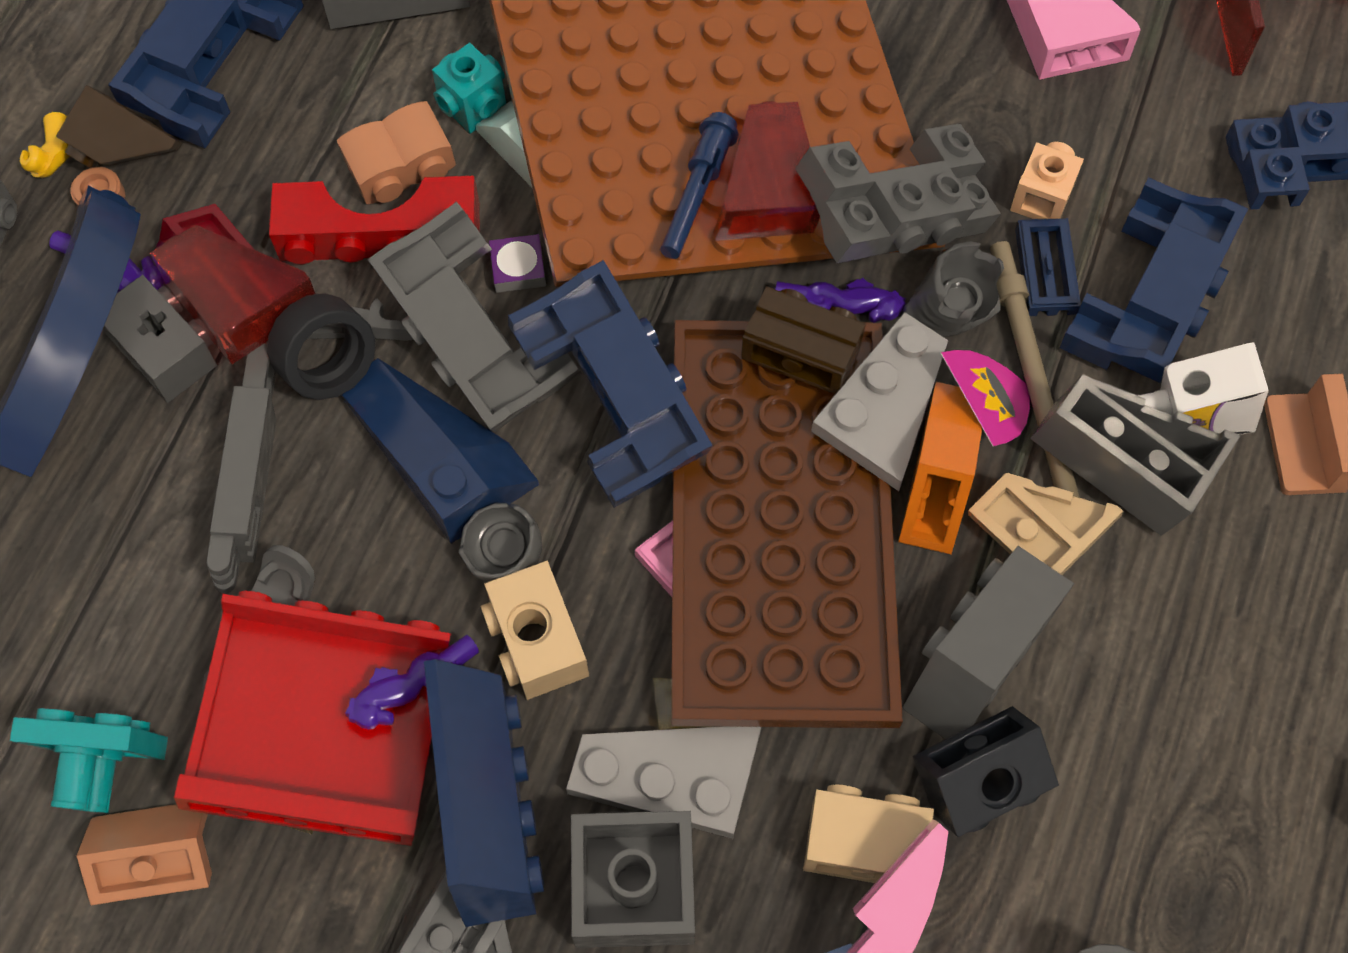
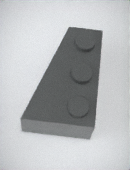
M1081 375L1055 402L1030 439L1160 536L1164 535L1192 514L1241 435L1228 430H1224L1219 434L1193 424L1192 416L1179 411L1172 416L1146 406L1145 398Z
M1020 546L1015 548L1004 563L995 558L977 583L983 589L980 594L976 596L968 591L953 611L950 619L956 622L954 627L949 631L940 626L925 646L922 654L930 660L902 709L945 740L972 727L981 712L990 705L1004 681L1013 669L1018 666L1052 619L1075 583Z

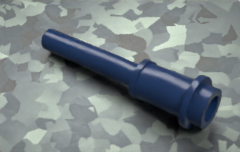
M714 112L701 121L699 127L701 137L688 163L691 175L660 248L661 253L668 258L677 259L680 257L709 182L719 177L721 166L729 147L737 143L739 137L737 122L728 114Z

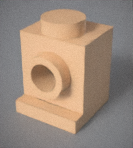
M1036 142L1025 171L1018 183L1010 211L1032 219H1061L1084 159L1075 156L1074 150L1065 143L1051 142L1046 146Z

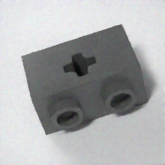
M141 275L116 294L103 330L163 399L169 403L218 366L208 349L214 341L195 318L187 323L179 313L183 311V307L166 286L163 285L157 290L144 275Z

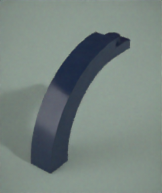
M89 185L87 186L79 202L71 238L48 300L18 367L0 401V465L32 477L79 385L113 305L132 251L141 214L136 212L135 207L129 205L122 196L109 190L100 191Z

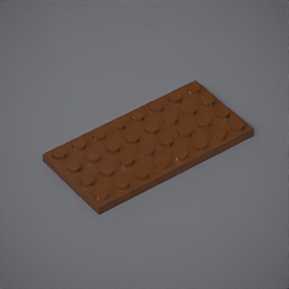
M675 320L674 365L680 372L686 385V391L682 394L713 446L709 453L673 472L671 726L900 728L903 719L890 485L811 432L813 421L836 394L741 359L743 336L749 321ZM866 323L862 345L847 380L883 339L882 323Z

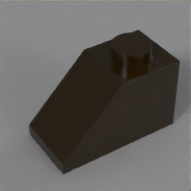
M88 85L85 86L56 135L57 138L69 144L65 150L66 154L90 168L93 167L96 161L100 164L111 166L175 152L183 144L182 141L98 89Z

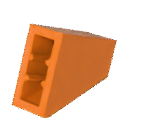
M935 382L898 541L947 554H952L973 483L982 434V426L958 386Z

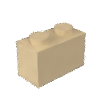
M829 785L827 791L816 789L812 803L803 871L876 883L933 820L934 809L919 807L920 801L906 795H886L885 801L862 797L860 789L846 785Z

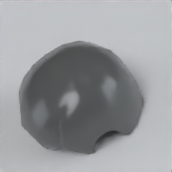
M494 503L475 511L465 524L462 531L459 555L472 575L484 582H490L538 564L542 552V536L537 522L524 508L517 504Z

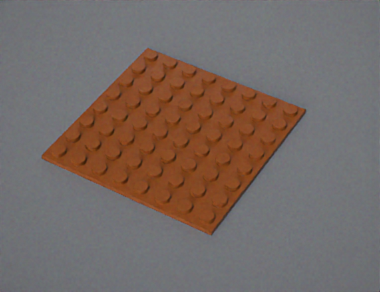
M489 0L555 287H561L581 271L602 260L605 261L615 280L622 281L834 259L824 243L823 228L816 204L795 170L807 150L814 146L850 141L869 173L920 165L910 150L914 141L866 0ZM714 112L728 114L737 122L739 133L737 143L729 147L721 166L719 177L709 182L680 257L677 259L668 258L661 253L660 248L691 175L688 163L701 137L699 131L701 121ZM936 243L919 246L914 250L945 247V245L938 246Z

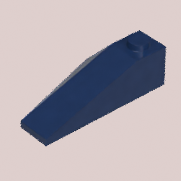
M379 358L371 363L367 374L354 388L340 395L451 544L462 537L463 527L475 511L494 503L511 504L539 485L537 478L509 442Z

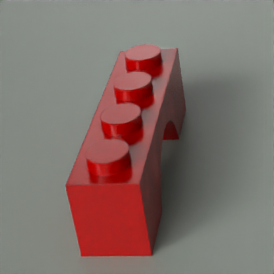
M424 177L417 191L404 204L395 209L376 214L357 213L342 207L329 195L323 181L272 183L269 236L280 262L289 261L295 264H307L313 260L340 259L345 262H358L364 258H371L388 244L419 229L455 202H458L480 232V202L475 177Z

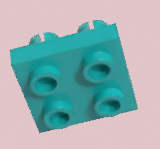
M38 708L36 719L13 718L10 741L60 753L50 807L109 813L116 761H123V757L165 760L168 737L149 732L150 722L132 720L131 716L95 713V718L77 716L71 711Z

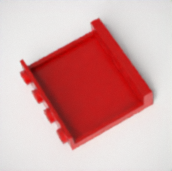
M240 591L238 596L223 594L221 599L223 614L185 773L179 774L174 795L178 809L412 846L432 738L427 687L423 685L415 700L405 705L382 709L393 713V725L378 724L374 729L361 728L356 723L349 722V717L345 715V712L349 707L350 698H356L369 685V680L374 675L375 668L398 669V675L406 674L411 662L417 656L425 652L441 653L447 649L451 633L441 632L438 625L421 620L408 621L407 625L384 622L385 618L370 611H353L351 616L328 612L329 609L325 605L312 601H297L294 606L274 603L268 595L255 591Z

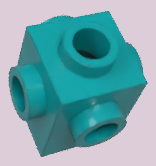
M470 42L457 52L445 56L432 69L436 87L433 95L436 103L447 116L453 117L469 134L476 130V124L485 118L491 117L499 108L506 104L503 87L505 74L502 67L493 56L489 54L484 56Z

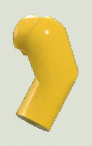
M52 112L45 115L43 125L46 142L41 148L36 145L28 146V151L23 150L20 155L21 167L31 172L33 177L45 178L51 176L70 157L65 153L69 144L56 137L67 118L63 113Z

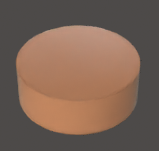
M93 167L84 170L74 179L71 185V196L77 207L88 185L100 191L109 190L115 192L125 199V189L115 172L105 167Z

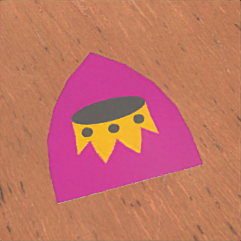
M971 350L941 352L992 446L1005 444L1017 438L1027 424L1030 410V397L1026 383L1007 367L988 356Z

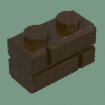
M766 287L758 302L756 311L753 313L744 332L741 359L837 394L845 384L860 351L866 323L858 321L856 316L847 309L832 307L828 310L808 302L803 294L796 290L783 289L777 291Z

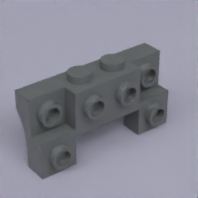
M961 124L924 129L910 148L920 165L869 173L850 141L814 146L807 150L795 170L816 204L823 228L824 243L836 263L899 251L902 254L908 253L919 246L933 243L942 246L956 238L985 233L1001 213L990 198L987 189L976 176L986 161L974 145L971 136L964 130Z
M455 202L428 223L409 235L388 244L368 260L407 313V316L401 322L419 346L427 341L438 356L431 362L436 372L448 387L457 383L489 429L496 432L537 401L542 403L582 372L568 353L534 370L522 348L520 347L516 351L512 348L459 274L492 250V248L458 202Z

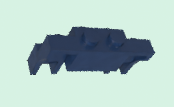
M167 0L161 14L152 26L143 32L138 45L108 86L115 100L120 104L159 120L165 132L206 148L230 114V109L224 95L208 89L206 86L247 28L280 41L304 7L302 0Z
M1348 101L1320 104L1302 102L1297 105H1289L1283 117L1233 121L1226 135L1229 155L1241 173L1250 210L1260 209L1267 196L1287 195L1290 207L1300 206L1310 190L1308 182L1348 180Z
M1148 177L1121 232L1156 247L1157 250L1126 310L1124 311L1087 293L1075 319L1069 325L1059 348L1105 370L1108 369L1111 361L1161 383L1164 368L1171 364L1185 334L1195 339L1209 310L1200 306L1204 296L1207 295L1215 299L1229 270L1220 267L1248 208L1226 198H1207L1191 195Z
M604 260L581 271L548 295L508 315V326L534 370L570 351L573 352L620 433L621 438L589 454L587 460L588 465L613 508L659 484L663 477L709 453L713 445L682 394L686 391V385L680 372L673 363L665 365L656 350V347L659 346V339L653 326L645 317L638 319Z

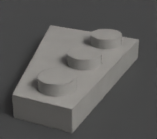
M904 313L815 418L811 432L899 491L943 359L941 352H945L948 340L907 313Z
M706 727L582 734L567 784V794L632 812L691 811L692 828L733 839L762 727Z

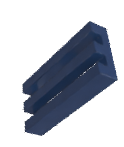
M1068 218L1018 220L1015 232L1021 275L1025 278L1029 292L1026 300L1029 316H1037L1039 311H1046L1047 316H1054L1058 314L1059 310H1067V315H1077L1081 303ZM1049 231H1055L1064 289V296L1057 297L1048 236ZM1031 232L1036 233L1044 297H1039Z

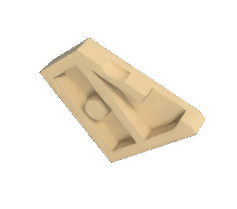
M1005 473L968 510V516L1010 555L1017 546H1020L1063 575L1122 516L1123 510L1111 503H1107L1105 506L1073 496L1074 492L1053 486L1048 488L1034 484L1030 479Z

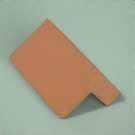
M1343 374L1321 375L1308 394L1268 396L1264 407L1281 492L1284 495L1346 493L1348 491V394Z
M176 804L92 818L77 853L90 905L208 888L212 872L202 836L208 814L180 810Z

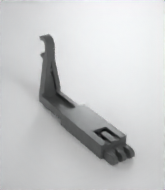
M257 293L243 385L234 386L210 528L211 537L207 555V566L215 589L220 593H230L235 589L240 562L255 563L276 427V416L272 403L276 371L273 369L267 354L268 336L276 318L290 304L301 298ZM378 298L372 302L370 310L352 307L371 325L375 338L413 340L401 321L382 318L384 316L383 304ZM341 322L327 324L315 330L307 339L345 338L346 326Z

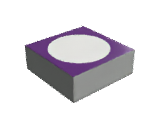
M539 234L489 241L492 248L490 252L496 293L546 286Z

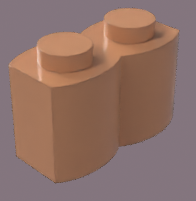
M427 101L402 107L382 121L363 124L337 139L342 157L366 204L393 201L410 185L421 183L424 177H444L456 165L451 145Z

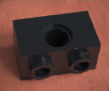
M1013 706L913 756L930 807L934 809L933 814L957 837L981 830L991 820L1017 807L1029 805L1035 802L1040 795L1059 786L1040 726Z

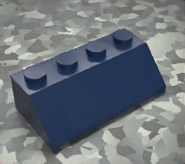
M437 659L424 661L447 883L465 927L535 915L534 893L544 892V882L539 855L531 857L528 855L526 837L537 835L532 801H521L519 782L529 781V773L524 746L514 748L512 730L522 728L517 694L506 695L501 675Z

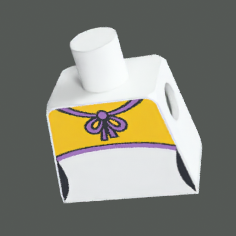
M1252 342L1171 363L1164 368L1160 390L1137 394V396L1146 399V406L1172 416L1177 411L1192 416L1193 424L1220 434L1224 430H1228L1240 435L1256 431L1269 390L1255 344Z

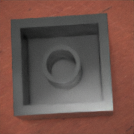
M691 811L571 814L572 939L576 948L695 944Z

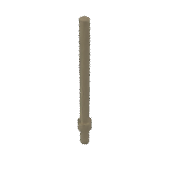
M1001 241L990 247L991 255L1000 258L1004 265V270L997 281L1000 305L1006 307L1035 418L1039 426L1054 405L1026 305L1029 292L1025 278L1017 272L1009 242ZM1044 449L1054 487L1074 492L1073 496L1080 498L1072 469Z

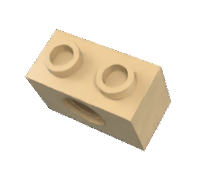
M548 561L485 583L490 602L480 607L491 637L501 633L503 635L508 652L500 654L499 658L510 687L520 683L526 700L589 677L586 657ZM529 624H540L546 628L543 636L534 641H524L518 637V634L523 627Z

